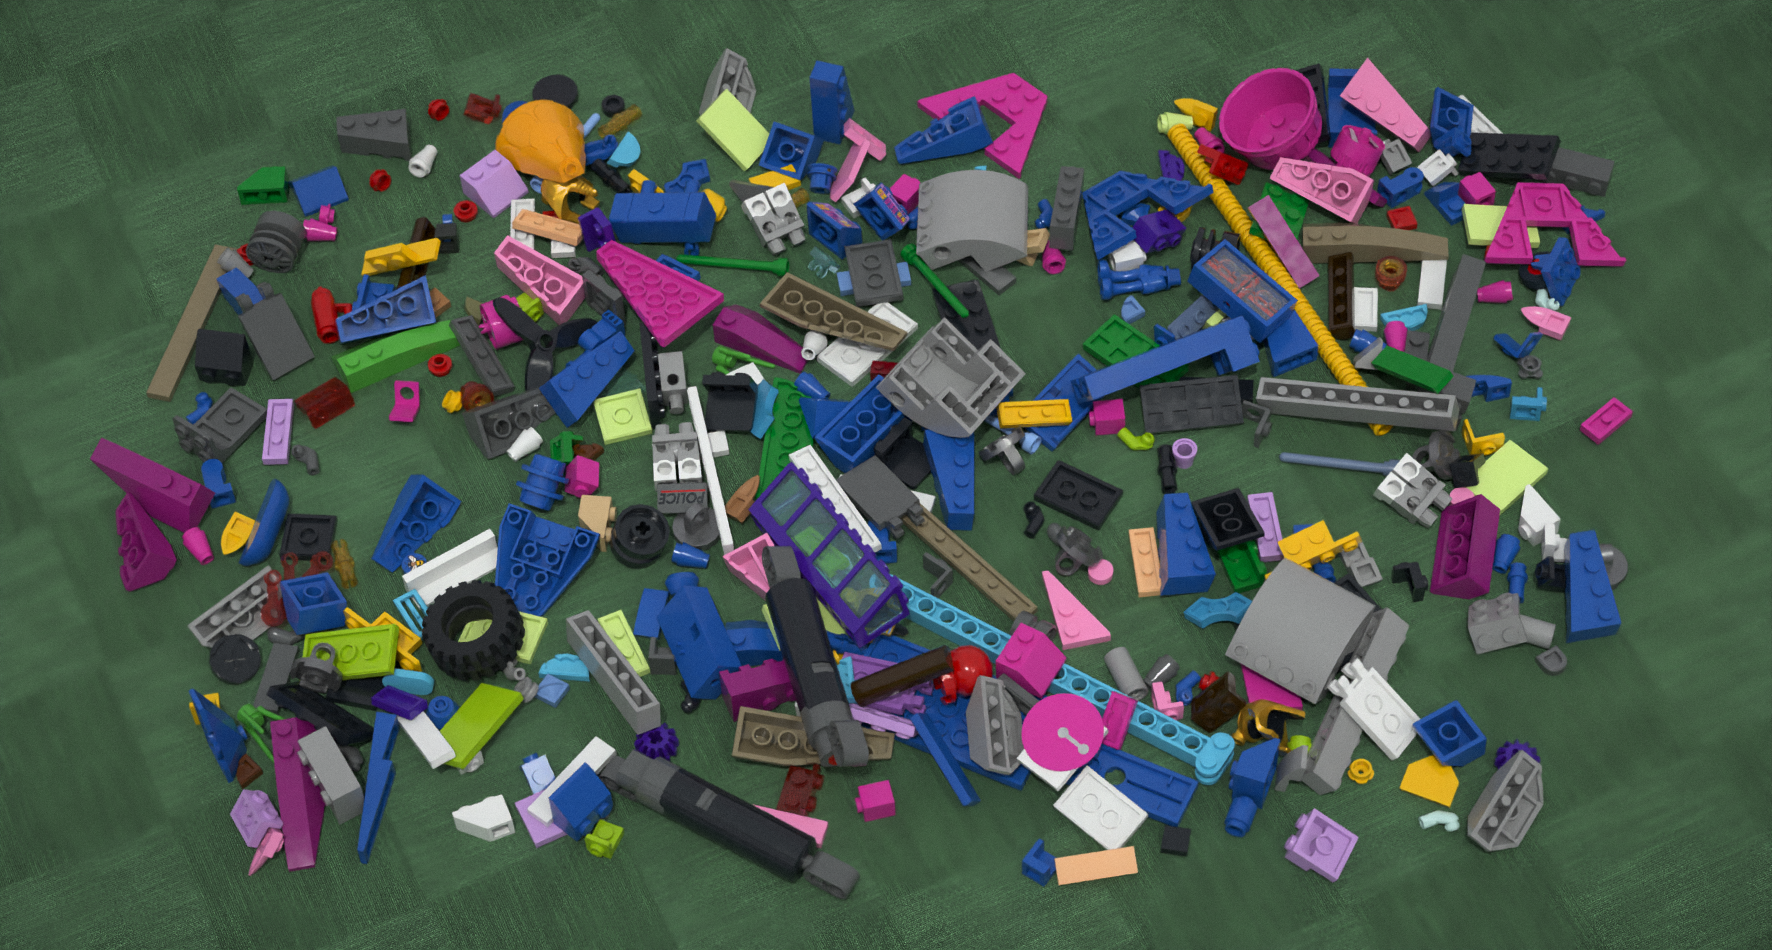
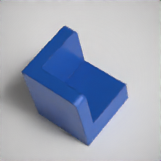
M1038 839L1022 860V874L1044 887L1056 872L1054 858L1056 857L1044 851V841L1042 839Z

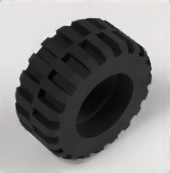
M472 580V583L468 584L466 581L460 582L457 587L453 588L450 586L445 589L446 592L443 595L439 594L434 599L435 603L429 605L426 610L428 616H424L422 621V638L436 665L441 671H445L446 675L452 678L457 676L459 680L468 681L469 678H472L473 681L482 680L483 676L488 678L494 676V672L499 669L503 671L507 667V663L509 661L513 662L516 658V650L520 651L523 645L522 639L525 636L524 622L511 596L501 586H495L494 583L485 581L483 584L481 580ZM477 619L492 620L489 629L479 638L468 642L454 641L459 630L467 623Z

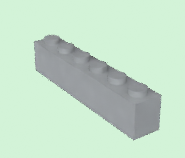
M588 610L566 618L567 642L636 734L639 735L661 726L659 701L591 612Z

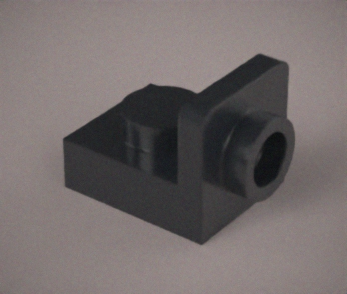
M1484 453L1459 456L1450 464L1456 488L1477 486L1480 483L1478 468L1485 463Z

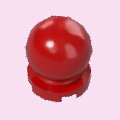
M964 645L951 650L954 671L932 679L935 690L940 688L944 697L940 698L944 705L956 702L957 694L971 696L977 677L980 675L993 677L992 662L988 654L980 647Z

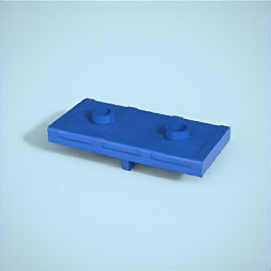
M1079 354L1033 400L1068 399L1073 422L1070 425L1024 427L1028 432H1033L1041 437V443L1051 452L1088 415L1089 411L1093 410V401H1101L1105 397L1102 396L1095 400L1078 403L1070 380L1096 371Z

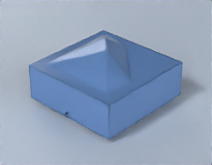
M547 674L539 684L535 698L556 708L570 690L569 684Z

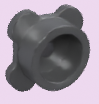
M1528 355L1518 360L1517 365L1520 366L1518 375L1520 378L1534 377L1539 379L1542 377L1543 372L1540 370L1542 361L1539 358Z

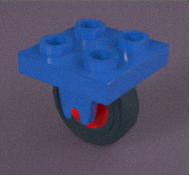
M1558 237L1551 252L1533 254L1531 264H1521L1519 268L1520 278L1526 287L1534 290L1547 288L1551 298L1555 299L1554 302L1558 301L1560 306H1563L1567 297L1571 295L1572 288L1580 277L1581 272L1568 238Z

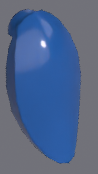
M607 135L602 140L585 144V166L592 164L598 158L605 160L610 157L618 147L616 137Z

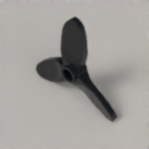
M501 297L493 300L494 309L499 317L529 345L531 350L525 369V391L542 386L552 378L553 350L577 345L582 333L598 323L591 318L575 319L562 323L548 331L542 329L521 308L511 301ZM540 339L544 341L545 348L541 345Z

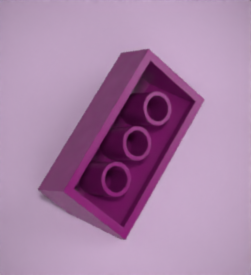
M1482 494L1447 506L1441 512L1430 587L1432 594L1472 599L1489 593L1500 508Z

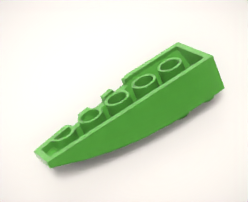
M450 320L403 332L376 337L336 354L331 358L350 393H353L424 362L436 354H442L460 346V343L449 327Z

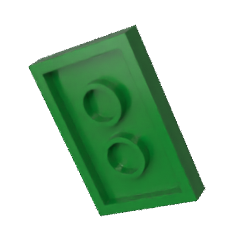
M1265 182L1259 200L1269 195L1290 230L1298 239L1309 199L1298 193ZM1253 218L1249 234L1267 240Z

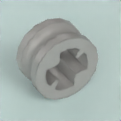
M525 677L517 683L514 691L521 692L524 698L522 702L527 703L535 697L539 686L537 683L532 682L529 677Z

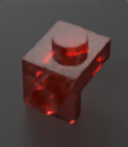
M470 93L463 115L489 125L493 117L497 118L501 111L502 105L499 104L500 95L496 94L493 100H489Z

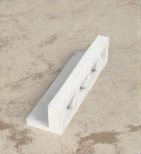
M488 529L402 576L405 590L409 592L416 589L428 607L430 604L435 603L434 599L439 594L443 595L446 592L445 589L450 586L453 588L459 586L458 583L464 581L467 584L472 583V580H478L496 570L498 547L495 535L491 529ZM411 597L418 609L421 610L415 599Z

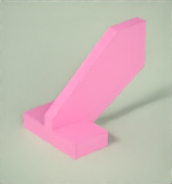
M850 118L844 124V135L854 143L830 189V199L835 202L854 183L867 152L879 161L886 155V144Z

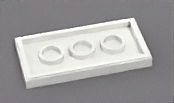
M888 302L876 304L868 311V313L907 331L908 335L900 344L918 329V324ZM838 337L817 356V362L853 387L870 372L872 360L882 361L893 351Z

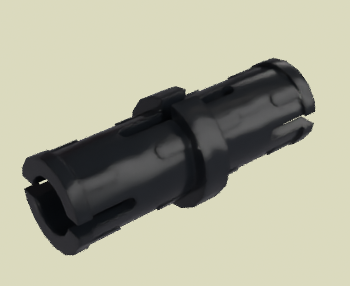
M601 158L596 159L592 163L591 170L603 180L607 187H611L616 193H631L630 185L620 177V173L617 170L610 168Z
M1165 444L1157 448L1159 458L1157 471L1161 478L1162 492L1164 494H1173L1178 490L1175 476L1177 465L1174 463L1172 446Z

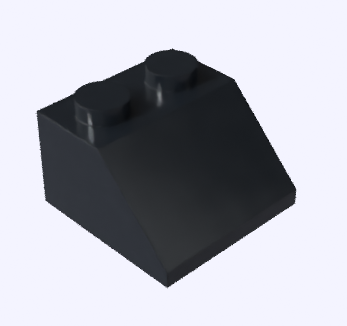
M198 329L195 368L199 380L207 383L216 382L231 386H246L254 363L245 334Z

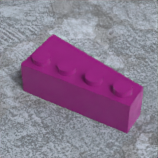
M773 658L765 660L761 666L751 668L749 664L740 666L739 672L729 673L728 670L719 672L722 698L734 722L738 719L740 706L769 711L782 703L796 700L784 659L779 662L773 660Z

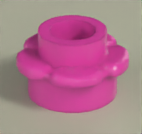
M330 204L328 206L321 205L320 222L326 224L333 223L335 210L330 209Z

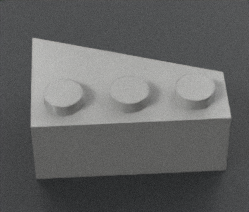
M325 726L297 740L300 747L297 755L303 766L308 765L311 771L308 774L315 786L319 785L321 789L320 795L325 805L330 806L339 825L362 814L364 796L361 786L327 727Z

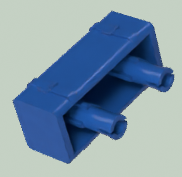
M644 180L640 193L615 194L609 222L621 243L710 242L716 213L706 193L699 192L701 184L697 180H687L684 192L655 193L656 183L651 180Z

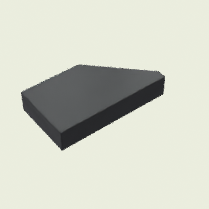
M737 180L729 182V186L742 203L773 188Z

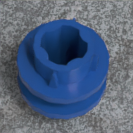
M535 453L531 464H522L521 469L529 471L526 482L520 480L516 482V485L522 488L520 501L550 511L554 500H563L564 495L556 492L559 482L569 483L570 479L563 477L566 463Z

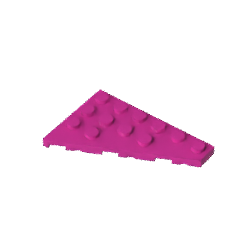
M610 240L596 251L599 263L662 347H666L724 301V293L613 240Z

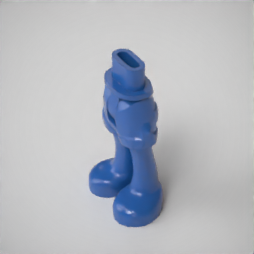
M1105 259L1098 260L1097 274L1101 300H1109L1119 294L1141 291L1142 294L1155 293L1164 289L1168 290L1171 286L1181 285L1179 268L1169 269L1168 266L1164 268L1163 266L1142 264L1139 265V268L1132 270L1113 271Z

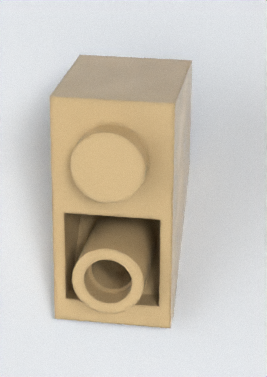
M582 495L578 513L580 527L599 533L600 538L596 546L601 552H607L608 542L610 541L613 529L611 524L616 522L617 507H613L611 497Z

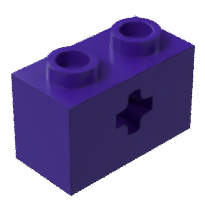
M1168 209L1140 216L1132 227L1137 235L1134 241L1145 253L1161 251L1170 246L1175 247L1181 242V236L1187 229Z

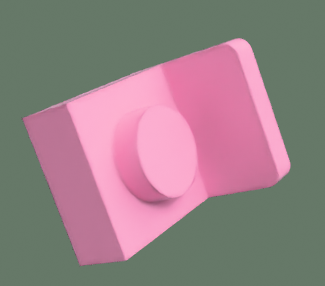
M1152 683L1151 700L1153 708L1176 721L1182 719L1184 713L1183 702L1171 703L1170 693L1164 690L1163 683Z

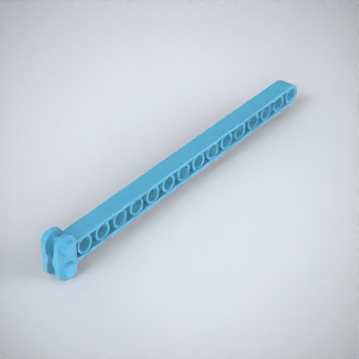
M876 574L870 581L871 589L887 587ZM899 579L903 585L901 590L909 599V603L906 605L910 615L905 618L959 646L973 645L980 647L988 654L991 662L996 664V659L1012 636ZM887 606L888 609L897 614L902 613L898 609ZM923 609H930V611H928V612H924V611H921V610H923ZM945 620H951L952 622H950V623H945V622H943V621H945ZM972 631L974 633L966 634L965 632ZM989 642L996 643L994 645H987ZM1065 663L1057 676L1062 678L1054 679L1047 690L1054 695L1068 693L1087 699L1096 707L1102 718L1112 691L1126 695ZM1081 687L1084 688V690L1077 691L1075 690V688ZM1098 699H1105V700H1107V701H1105V702H1098V701H1096V700H1098ZM1138 701L1127 732L1194 766L1195 777L1201 784L1212 785L1218 782L1234 758V739L1227 733H1216L1208 737ZM1143 722H1150L1151 725H1146V726H1145V725H1142L1141 723H1143ZM1170 733V734H1173L1174 736H1173V737H1166V736H1164V734ZM1189 745H1194V746H1196L1197 748H1195V749H1190V748H1187V746H1189Z

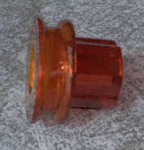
M1395 256L1381 258L1377 262L1375 277L1379 281L1380 287L1386 291L1397 290L1406 278L1407 265L1402 259Z
M469 381L460 389L461 403L466 411L494 401L493 393L484 384Z

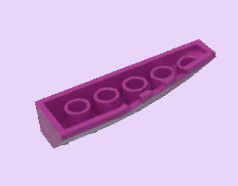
M102 437L90 458L126 493H132L151 517L183 533L191 528L198 527L215 495V492L202 484Z
M297 717L271 721L280 816L283 822L282 830L288 871L314 868L320 843L321 824L323 825L325 803L320 795L321 789L319 785L315 786L308 774L311 771L308 765L303 766L297 755V752L300 751L297 740L317 730L312 723Z

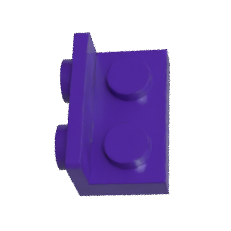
M599 207L578 217L585 248L588 252L596 248L600 249L610 240L615 241L612 225Z

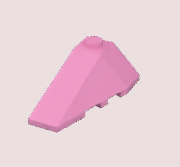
M1280 157L1270 176V179L1352 223L1359 222L1369 203L1374 184L1372 178L1355 169Z

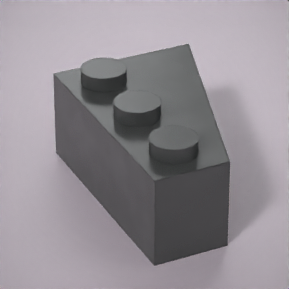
M406 109L336 117L337 136L341 152L370 156L371 153L380 154L388 159L395 156L402 157L405 161H410L412 158L410 128Z

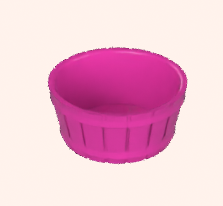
M1288 68L1267 69L1242 81L1225 100L1219 118V128L1224 140L1236 152L1246 157L1250 163L1268 170L1275 169L1280 157L1295 160L1304 159L1316 146L1322 130V117L1318 110L1317 98L1311 83L1300 72Z

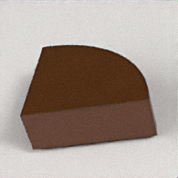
M596 443L572 446L574 458L578 455L595 461L604 453V448Z
M246 753L241 757L238 762L236 776L240 787L244 789L259 778L263 771Z

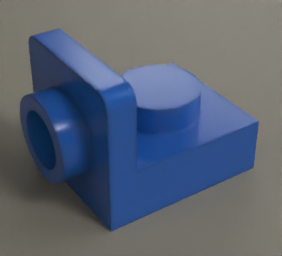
M1454 127L1434 140V147L1437 150L1440 149L1445 156L1449 153L1453 158L1462 153L1468 157L1471 155L1472 142L1466 133Z

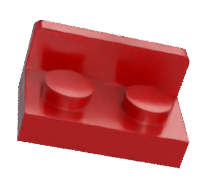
M1200 144L1197 153L1206 156L1204 161L1212 164L1209 173L1239 185L1249 163Z

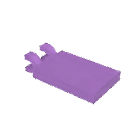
M844 652L842 659L849 656L852 657L855 680L897 664L896 662ZM932 680L866 705V707L903 715L905 709L913 714L925 713L926 705H923L925 699L922 696H916L915 692L917 689L923 694L932 695L934 684H931Z

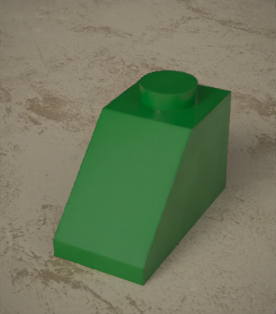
M262 167L237 186L241 205L287 203L289 178L286 167Z

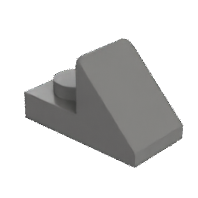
M1381 337L1353 358L1355 368L1378 370L1374 368L1371 362L1382 351L1383 340Z

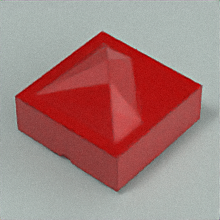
M1410 206L1387 211L1386 217L1391 228L1403 230L1417 229L1418 223Z

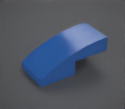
M1493 375L1466 376L1476 380L1472 397L1483 395L1485 401L1489 402L1510 396L1512 382L1509 378Z
M644 588L636 617L634 636L643 638L656 637V639L660 640L661 627L657 616L668 604L669 591Z

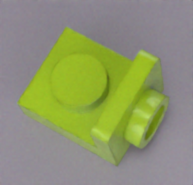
M525 292L516 298L519 308L534 322L544 314L539 298L533 300Z
M600 819L592 835L587 834L585 837L587 850L594 856H604L611 859L625 834L624 828Z

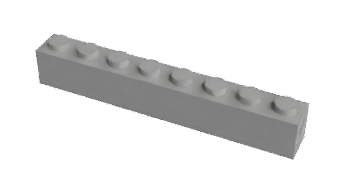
M1266 377L1260 378L1256 396L1258 405L1271 409L1272 414L1445 431L1456 430L1460 410L1456 395Z
M1388 607L1373 612L1349 662L1352 663L1358 658L1366 670L1373 667L1387 682L1389 670L1397 660V652L1406 640L1405 634L1409 625ZM1344 674V676L1348 679V681L1351 684V682L1354 679H1351ZM1335 694L1309 749L1306 770L1301 779L1319 795L1334 792L1340 787L1343 773L1351 763V755L1360 743V735L1363 731L1339 704L1343 698Z

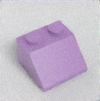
M496 150L460 175L463 193L492 218H495L510 207L511 200L521 199L529 193L528 188L511 162Z

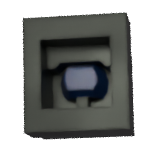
M443 214V224H436L435 238L441 240L438 254L459 253L458 230L456 223H452V214Z

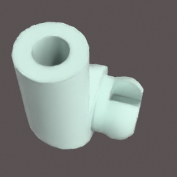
M1538 289L1535 303L1539 307L1548 308L1553 311L1558 310L1560 307L1559 302H1554V298H1548V289Z
M1437 810L1418 818L1422 829L1437 824H1445L1447 831H1454L1460 827L1458 816L1451 812Z

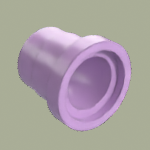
M1178 439L1172 446L1175 464L1179 468L1187 469L1193 464L1197 454V445L1191 439Z

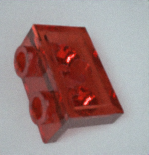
M336 377L294 400L297 408L308 417L312 427L315 429L355 406L347 385Z
M814 764L812 770L792 765L789 767L776 810L806 817L809 816L810 812H814L817 803L815 794L817 790H821L824 781V775L820 773V765Z

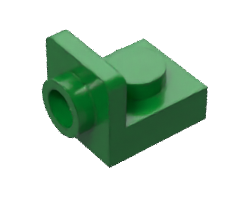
M571 431L560 432L559 436L550 440L551 458L566 463L565 467L568 466L574 457L572 446L583 442V436L574 435V432Z

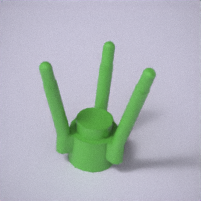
M721 345L715 349L712 356V362L717 364L716 371L724 374L730 373L727 368H733L737 359L750 363L754 362V364L772 369L775 368V365L752 358L748 354L733 351Z
M246 704L238 711L237 719L245 725V730L251 734L267 757L274 763L272 752L255 730L260 734L264 733V730L261 728L264 723V715L274 720L286 718L272 713L262 706L256 708L252 704Z

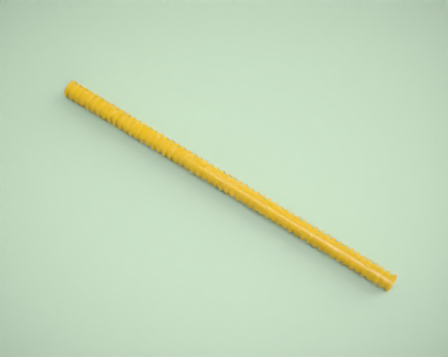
M1182 123L1174 125L1168 131L1167 137L1171 140L1176 150H1178L1183 160H1185L1190 170H1192L1197 180H1199V183L1203 187L1208 184L1212 185L1214 193L1209 195V197L1213 200V203L1224 216L1234 233L1241 234V243L1257 266L1298 300L1294 310L1318 344L1319 355L1323 358L1328 368L1331 369L1339 384L1368 387L1265 239L1249 234L1252 220H1250V217L1243 210V207L1236 200V197L1232 194L1224 180L1209 173L1212 164L1204 161L1206 156L1197 153L1200 146L1189 130ZM1367 423L1376 436L1388 433L1393 425Z

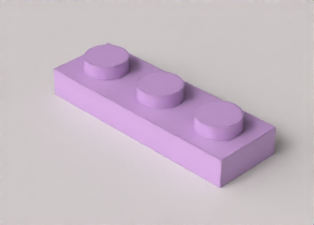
M268 399L262 455L264 465L288 464L294 412L293 399Z
M1273 493L1248 495L1247 503L1265 532L1264 537L1255 539L1259 560L1263 562L1283 560L1285 557L1277 543L1282 540Z
M849 703L854 720H858L860 724L862 722L871 724V728L878 731H886V729L895 731L896 736L910 739L919 734L909 719L870 707H861L857 703Z

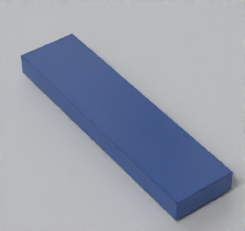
M916 713L911 717V722L963 806H975L981 799L927 713Z

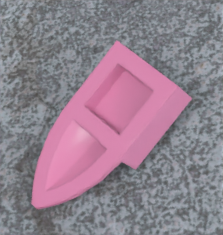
M1531 306L1521 308L1523 315L1531 323L1539 327L1538 332L1562 340L1570 324L1571 317L1544 307Z
M268 827L266 835L262 838L252 860L248 873L249 876L258 871L268 857L272 858L275 852L280 851L284 842L283 833L280 829Z

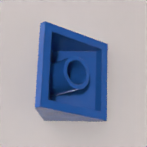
M1439 87L1435 88L1430 125L1433 146L1434 140L1454 127L1470 137L1474 109L1473 104Z
M331 165L288 182L305 217L319 212L321 205L328 206L330 204V207L349 200L336 166Z
M800 397L799 403L811 437L815 438L851 401Z

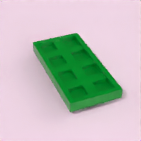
M1115 314L1083 342V350L1106 366L1160 346ZM1184 364L1134 385L1139 388L1140 385L1178 381L1180 376L1183 377L1188 372L1189 365Z

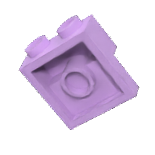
M1314 808L1305 815L1303 813L1298 818L1295 824L1298 831L1296 835L1292 834L1286 841L1284 848L1288 851L1284 857L1303 870L1308 871L1311 868L1334 883L1338 880L1359 837Z

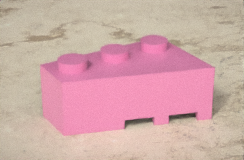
M768 533L722 556L728 570L764 600L770 586L762 564V551L765 546H774Z

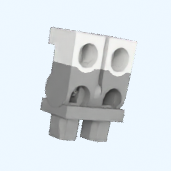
M785 183L769 189L765 193L749 198L741 205L745 215L747 214L762 246H767L773 256L785 251L786 248L781 239L787 236L793 247L805 241L802 231L804 223L800 219Z
M684 422L679 424V433L675 434L669 433V425H656L655 435H652L655 491H657V484L677 483L675 463H678L680 483H702L697 432H694L692 423Z
M1408 453L1404 455L1373 494L1380 501L1383 499L1395 508L1398 513L1407 518L1413 525L1417 521L1427 528L1438 517L1428 508L1429 505L1433 503L1443 511L1452 500L1450 495L1443 490L1445 484L1438 481L1435 476Z

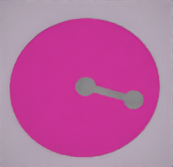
M1068 693L1055 694L1042 699L1028 712L1022 725V743L1028 756L1039 766L1052 771H1069L1083 766L1095 756L1102 744L1104 725L1100 713L1087 699Z

